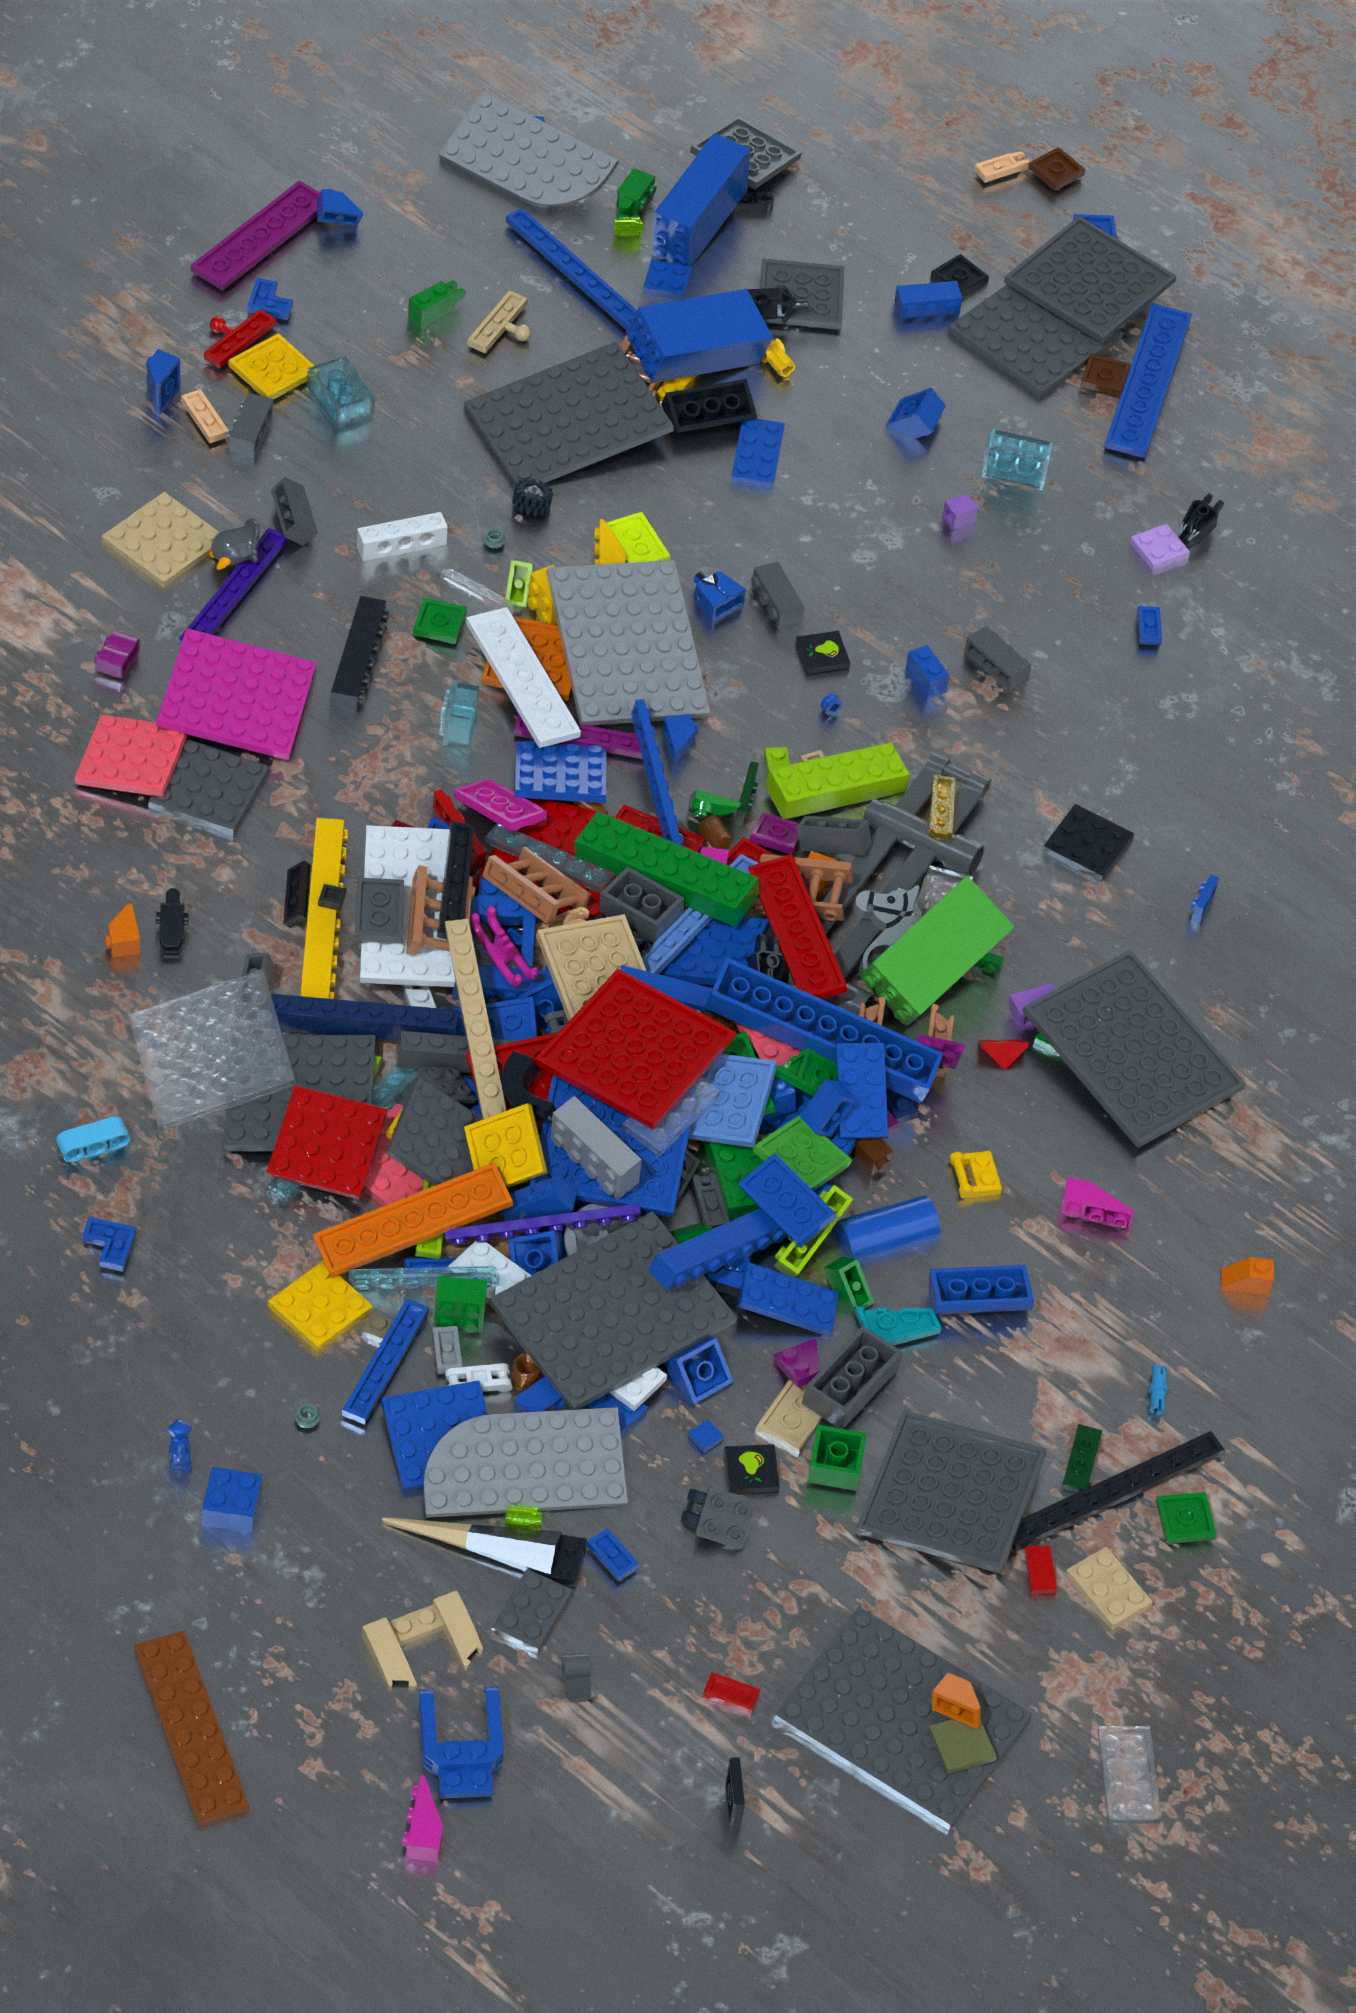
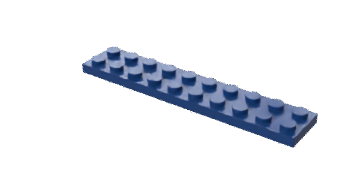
M1152 303L1104 448L1142 458L1146 457L1192 313Z

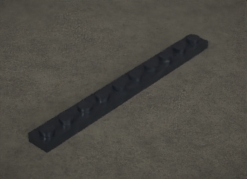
M1209 1431L1022 1518L1012 1549L1016 1552L1025 1546L1031 1545L1223 1455L1225 1449L1212 1431Z

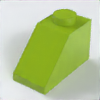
M511 560L505 604L527 607V599L529 598L528 584L530 583V575L534 572L535 563Z

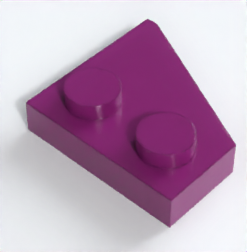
M918 1034L916 1039L917 1042L944 1053L940 1063L955 1070L965 1048L964 1044Z
M815 1338L773 1355L774 1363L797 1388L807 1385L819 1372L817 1340Z

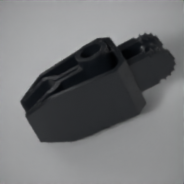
M1210 493L1202 501L1194 500L1182 520L1178 538L1182 540L1187 534H1191L1187 540V547L1199 543L1217 526L1218 513L1222 509L1224 502L1218 500L1212 508L1208 505L1213 498V495Z
M174 887L168 889L166 902H161L160 910H156L155 924H160V945L165 953L179 952L183 945L184 925H189V911H184V903H180V891Z
M758 934L756 936L754 953H751L746 958L748 967L781 981L785 958L782 953H778V937H770L767 951L765 950V935Z

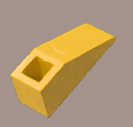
M600 519L599 527H595L594 540L598 541L594 546V556H598V559H594V565L626 563L625 550L604 519Z

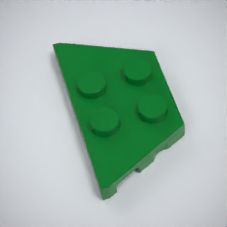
M806 1048L798 1056L790 1058L784 1065H779L775 1076L814 1097L819 1086L826 1079L837 1081L836 1063Z

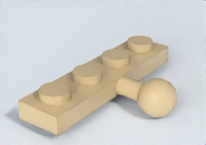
M509 290L468 338L467 346L486 354L505 330L515 334L519 341L529 340L531 330L528 326L512 324L513 320L527 305L528 298Z

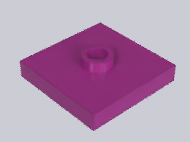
M763 812L749 840L759 845L793 854L799 843L796 828L799 823Z

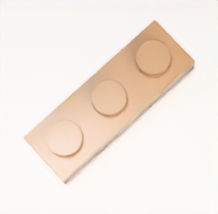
M201 389L181 395V402L209 443L227 438L229 430Z

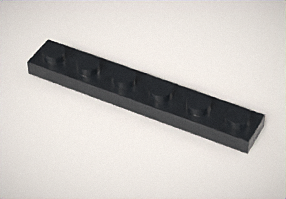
M453 820L449 829L437 937L446 940L445 921L461 920L465 916L475 828L473 825Z

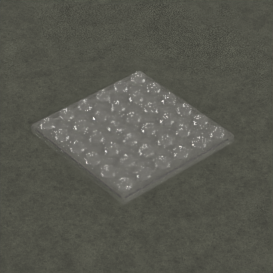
M263 969L128 1015L160 1132L297 1085L267 977Z

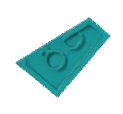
M855 1307L854 1313L860 1326L863 1325L893 1346L941 1333L942 1327L933 1308L887 1310V1307H877V1310H864V1307Z

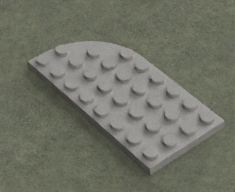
M482 91L439 153L441 159L524 202L543 208H548V206L568 207L577 204V201L587 196L591 197L604 186L619 165L617 159L485 91Z
M618 1407L491 1414L462 1422L441 1438L428 1460L423 1481L425 1517L627 1506L628 1499Z

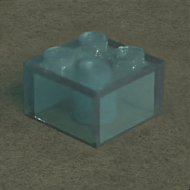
M452 682L451 689L446 690L444 703L447 705L445 707L442 706L440 720H444V722L441 721L439 735H443L442 745L469 749L477 717L479 686Z

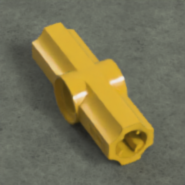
M778 338L772 339L761 361L763 363L769 362L780 376L788 377L795 370L796 365L785 353L781 340Z

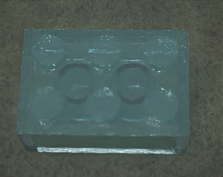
M346 356L308 368L307 387L336 428L375 415V396Z
M991 429L981 476L1043 490L1054 443Z

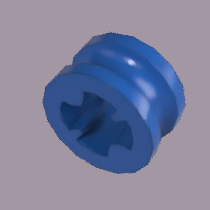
M831 693L824 697L820 706L827 715H834L842 708L843 702L841 699H838L837 694Z

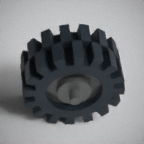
M528 478L524 481L519 480V483L517 482L515 485L512 504H515L514 507L516 509L520 508V512L526 511L528 515L530 513H533L535 516H537V513L543 515L544 512L547 513L550 509L553 497L552 488H548L549 485L547 483L543 485L541 480L539 482H536V479L529 481Z

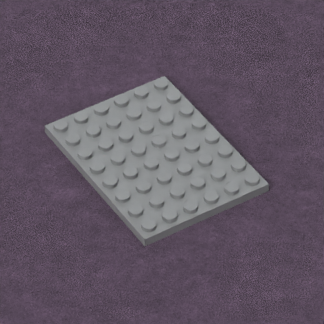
M675 560L547 568L546 575L580 726L633 723L631 712L635 700L644 699L646 707L650 709V721H663L664 717L691 714L692 718L709 717L711 712Z

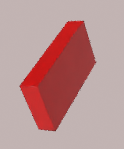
M1050 1545L1025 1546L1024 1553L1031 1595L1056 1594L1057 1586Z
M711 1672L702 1698L752 1714L760 1694V1689Z

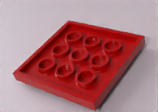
M294 1085L266 1172L267 1176L360 1200L388 1110Z

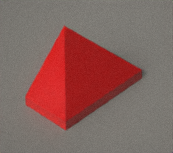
M1025 1039L978 1040V1045L1004 1070L1028 1048V1042Z

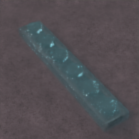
M498 823L485 837L486 844L518 858L520 857L522 847H527L575 883L598 893H601L615 879V873L521 832L509 831Z
M495 1266L349 1269V1281L353 1288L358 1290H369L370 1287H380L385 1290H391L394 1287L417 1289L419 1286H429L436 1289L438 1276L487 1280V1287L499 1285V1274Z

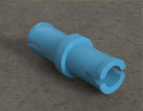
M1156 1364L1151 1369L1152 1381L1149 1385V1393L1151 1394L1149 1411L1154 1414L1156 1408V1415H1161L1166 1411L1165 1399L1169 1388L1166 1385L1168 1368L1163 1365L1161 1371V1364Z

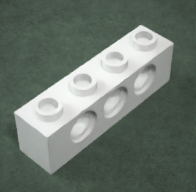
M441 512L357 528V549L362 561L365 562L445 546L447 544L448 527Z

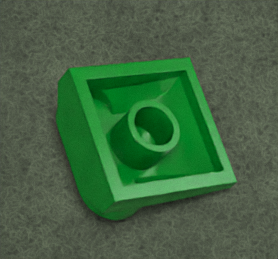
M697 789L691 794L688 811L692 812V817L702 820L707 817H725L737 810L741 802Z

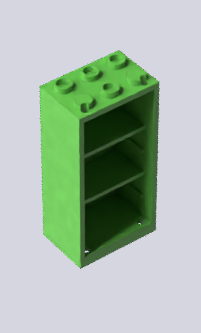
M967 875L859 976L865 982V986L872 989L878 995V998L885 997L884 1006H888L894 1012V1017L907 1027L1015 926Z

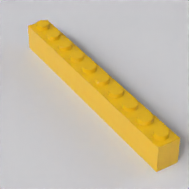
M316 819L300 996L334 999V992H330V987H335L336 973H332V969H337L338 955H333V952L338 951L339 937L335 936V932L340 933L341 919L336 917L337 914H341L342 908L341 911L320 907L318 906V900L324 884L344 887V883L340 882V878L344 879L345 865H341V861H346L347 847H343V843L348 842V829H344V820Z

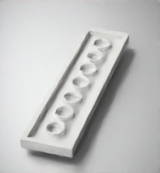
M505 607L467 617L466 624L538 747L542 748L580 738L581 730L508 608Z

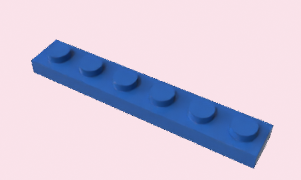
M408 1298L405 1300L342 1409V1416L365 1425L427 1317L429 1307Z

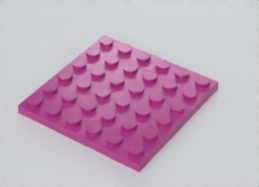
M186 628L156 726L289 760L317 662Z

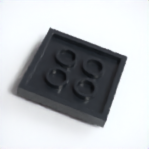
M1074 804L1044 844L1042 852L1102 882L1133 840L1134 833Z

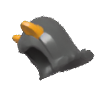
M251 518L246 521L243 527L224 530L213 538L211 543L212 551L209 555L219 561L216 567L218 570L225 567L230 568L247 560L257 563V544L260 531L256 519Z

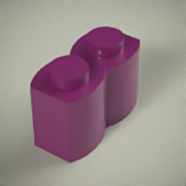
M113 631L110 636L106 637L104 647L101 651L98 650L95 655L94 662L97 663V671L122 679L139 653L140 638L119 631Z

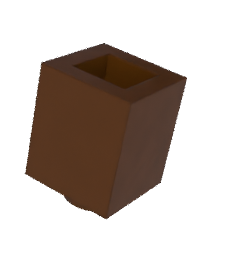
M862 1139L857 1142L855 1157L871 1176L878 1172H884L891 1166L893 1151L883 1139Z

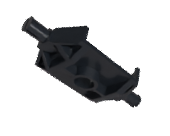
M786 287L747 289L763 319L782 318V322L785 324L794 313V310L809 309L808 300L796 301V298L792 297Z

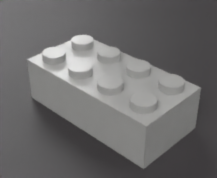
M575 1096L553 1112L551 1128L553 1143L559 1148L562 1147L574 1163H579L591 1179H596L608 1195H613L619 1200L639 1183L642 1159Z

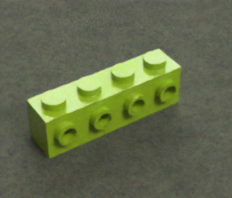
M835 1185L832 1186L829 1192L824 1189L819 1197L835 1212L837 1218L801 1248L793 1241L787 1248L782 1246L774 1257L778 1260L774 1267L783 1274L796 1278L852 1202V1197Z

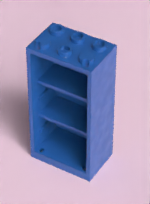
M715 133L711 136L654 212L652 255L673 264L689 267L693 265L747 192L750 148Z
M747 289L638 307L626 332L628 341L634 348L636 357L640 360L644 372L647 373L651 383L760 364L773 339Z

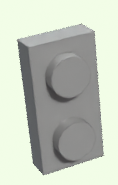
M434 1327L432 1333L437 1374H445L446 1370L450 1368L462 1367L458 1327Z

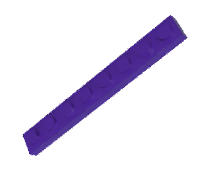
M268 528L257 544V563L251 560L239 563L188 626V629L213 635L287 543V538L284 537V534ZM184 631V633H183V634L180 636V638H179V645H180V646H181V643H182V640H183L185 631Z
M639 1203L454 1228L445 1232V1239L447 1243H452V1246L467 1244V1240L476 1239V1242L491 1241V1237L500 1236L501 1239L515 1238V1234L525 1233L526 1236L548 1229L549 1231L561 1232L564 1231L563 1227L573 1226V1229L588 1228V1224L598 1223V1226L611 1225L612 1221L621 1219L622 1223L637 1221L636 1217H641Z

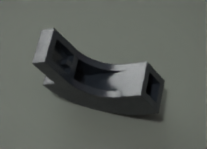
M513 1051L505 1063L501 1078L502 1089L510 1107L513 1109L528 1103L532 1105L534 1117L537 1120L552 1123L553 1112L556 1111L554 1104L529 1094L530 1085L539 1073L534 1059Z

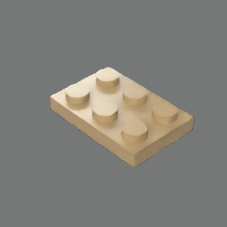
M1107 1546L1066 1570L1065 1575L1111 1631L1152 1607L1153 1601Z

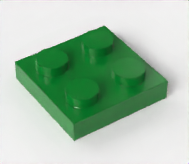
M424 598L413 628V635L456 644L466 616L467 607Z
M1206 1492L1157 1496L1156 1505L1166 1544L1215 1540L1217 1534Z

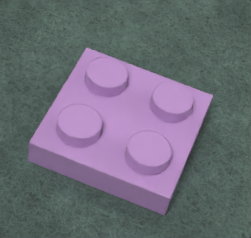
M1167 523L1130 538V544L1152 571L1189 558L1190 551Z

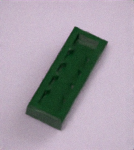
M754 761L750 762L739 801L741 804L737 809L734 825L740 827L743 825L746 811H751L754 798L750 796L751 793L756 794L759 781L755 780L759 763Z
M1078 1424L1061 1489L1078 1493L1088 1488L1102 1430Z

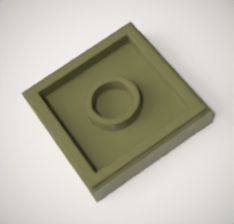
M954 1719L929 1726L928 1731L947 1774L996 1761L997 1756L981 1719L978 1729Z

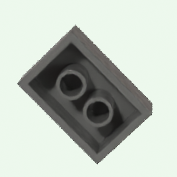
M629 866L600 893L599 912L608 917L625 914L629 926L634 928L635 932L649 938L653 943L683 914L684 898Z

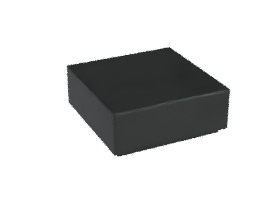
M324 884L318 900V906L341 911L347 888Z

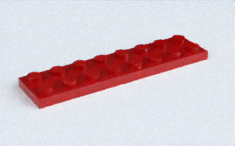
M790 854L748 866L750 875L759 878V899L774 936L778 937L779 948L784 955L785 963L795 987L820 999L848 992L847 984L793 855Z

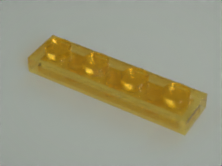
M933 775L928 837L951 840L956 784V778Z

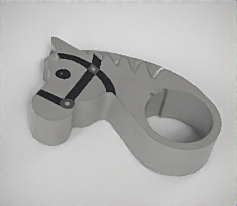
M916 885L909 891L898 887L897 890L888 894L862 891L857 895L853 904L854 914L861 919H870L872 924L882 931L866 949L859 966L860 974L868 967L867 959L871 955L886 951L921 918L919 906L915 900L919 891V885Z

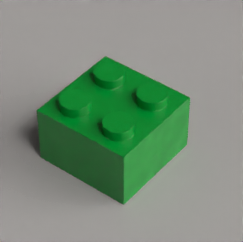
M438 1276L433 1328L457 1326L459 1331L482 1333L487 1280Z
M817 1424L807 1482L857 1491L867 1433Z

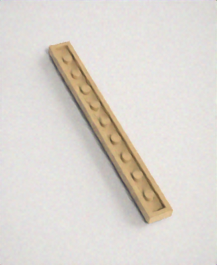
M469 920L445 921V931L482 1120L505 1112L506 1106Z

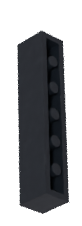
M360 596L331 690L330 707L357 712L359 703L363 704L365 698V691L363 689L364 687L368 688L370 674L368 673L374 669L375 658L373 656L378 655L380 642H378V639H383L385 630L383 623H387L389 618V610H386V600Z

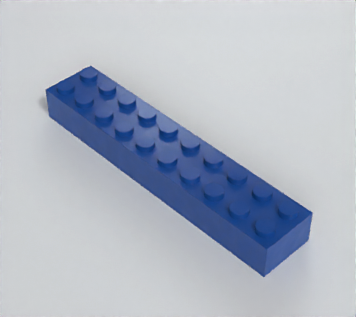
M727 957L704 1007L798 1050L803 1051L809 1048L835 1063L837 1043H884L886 1088L921 1104L930 1090L944 1054Z

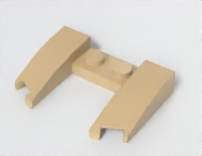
M457 1590L433 1599V1605L391 1621H388L385 1617L362 1626V1638L388 1689H392V1681H408L409 1690L417 1689V1683L401 1646L437 1632L444 1631L464 1670L471 1666V1662L467 1658L475 1649L480 1654L483 1653V1647Z

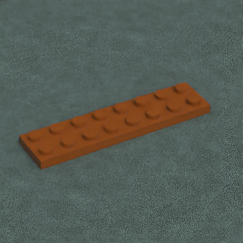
M185 1631L135 1644V1654L197 1825L202 1826L248 1812L249 1804Z

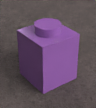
M968 494L945 501L943 517L952 530L975 523L978 506Z

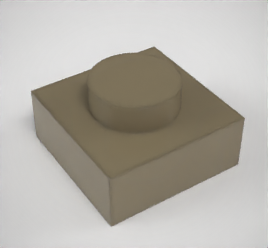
M372 1312L362 1329V1336L381 1343L394 1320Z

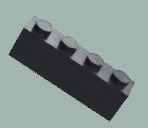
M747 379L667 392L661 403L663 411L672 422L676 433L757 419Z

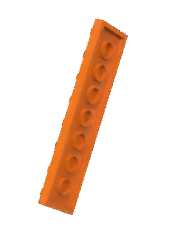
M494 1162L313 1234V1238L329 1275L333 1278L441 1235L450 1229L461 1227L513 1206V1201Z

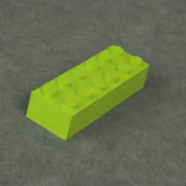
M890 742L769 769L765 788L782 819H789L865 802L874 798L878 799L905 793L910 774L894 745Z

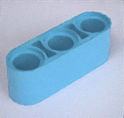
M117 1116L63 1131L56 1137V1142L66 1162H75L125 1147L131 1140L122 1118Z

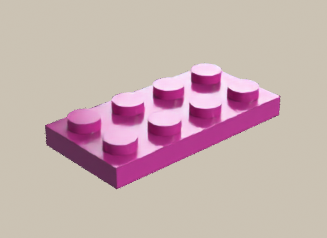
M490 778L454 789L453 798L509 831H517L519 828L535 825L537 822L547 819L546 810L525 798L514 797L515 792Z

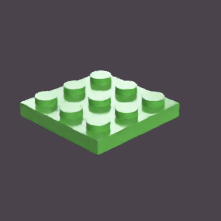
M800 1115L755 1144L752 1150L763 1161H766L775 1153L813 1191L848 1168L852 1162V1159L826 1136L815 1134Z

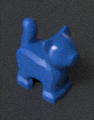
M176 1419L168 1428V1432L171 1435V1444L169 1445V1455L171 1456L170 1470L191 1472L188 1435L192 1427L182 1419Z

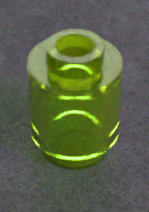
M619 217V219H614L615 236L620 238H640V234H644V222L640 221L639 217Z
M514 1504V1507L507 1506L505 1526L536 1530V1527L541 1528L543 1512H538V1507L517 1504Z

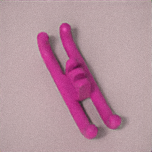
M493 906L487 908V920L492 931L495 933L494 944L491 943L480 925L479 914L473 913L470 918L472 930L507 982L513 987H519L523 982V977L519 974L514 975L506 964L512 960L527 979H537L539 970L528 966L500 926L496 918V909Z

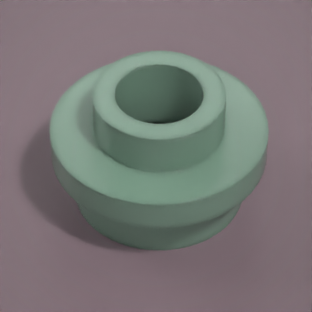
M491 528L484 535V543L490 548L502 547L505 544V535L502 530Z
M303 1404L296 1410L295 1421L299 1426L312 1428L319 1423L320 1413L314 1405Z

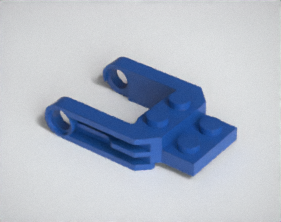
M480 879L479 895L471 901L470 918L473 913H477L480 916V923L489 924L487 908L493 906L496 909V918L500 925L517 926L522 924L521 956L528 966L533 968L536 915L487 879ZM469 919V925H470V930H471V935H472V940H473V945H474V950H475V955H476V939H477V938H476V936H475V934H474V932H473V930H472L471 922H470V919Z
M498 1686L484 1687V1693H486L487 1741L464 1740L445 1741L443 1743L437 1742L433 1689H419L423 1765L429 1772L438 1775L440 1799L493 1796L491 1772H494L503 1763L504 1753Z

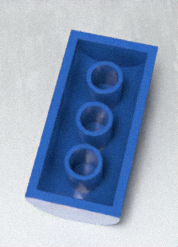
M926 1195L840 1219L832 1228L846 1256L858 1259L859 1263L940 1240L941 1234L936 1209Z
M1026 1265L930 1269L929 1299L930 1306L933 1308L935 1315L1026 1311L1033 1308L1034 1298Z

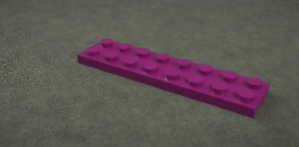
M299 180L191 264V271L223 291L317 217V199L320 192Z

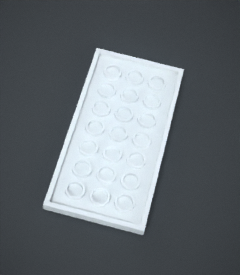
M366 825L364 878L404 880L402 941L362 940L360 983L454 987L455 977L450 951L423 946L419 947L415 956L406 954L412 878L418 865L428 867L427 877H430V880L443 882L449 829ZM428 889L425 895L429 896V899L441 901L442 892ZM426 908V910L424 909V914L428 918L439 920L440 910ZM425 927L422 931L427 937L447 941L437 937L438 929Z

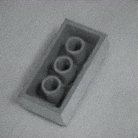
M862 1325L806 1385L802 1404L836 1427L844 1429L898 1370L903 1352Z

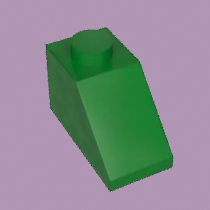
M841 1257L824 1267L832 1290L839 1292V1298L853 1313L855 1312V1307L866 1308L875 1302L858 1259Z

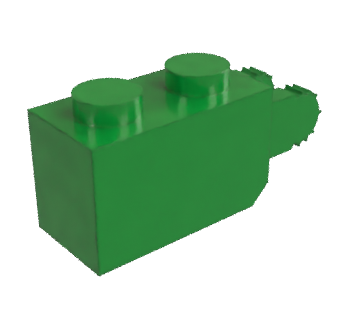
M635 168L631 170L617 190L616 206L619 209L617 219L627 221L632 214L637 216L641 209H645L648 199L653 197L656 192L655 176Z
M452 280L447 283L441 281L409 298L408 317L422 328L451 313L454 309V304L462 300L466 292L463 288L457 289L458 284L456 281Z

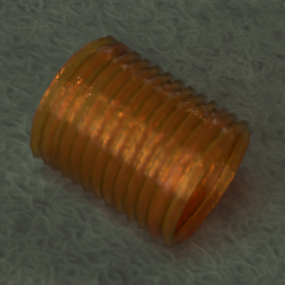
M709 816L698 826V831L705 838L710 848L725 850L731 845L733 837L718 816Z
M527 1353L518 1355L513 1363L511 1380L513 1386L520 1391H525L539 1381L540 1369ZM523 1370L530 1371L531 1374H524V1373H521L520 1371H523Z

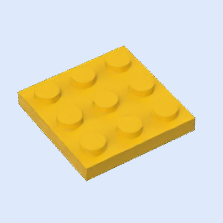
M279 333L229 359L228 366L258 394L273 400L318 376V368Z
M527 1103L464 1127L474 1170L495 1162L506 1188L547 1174L532 1105Z
M321 1261L268 1300V1307L317 1352L321 1351L373 1312V1305L340 1275L333 1278L330 1277L324 1261Z

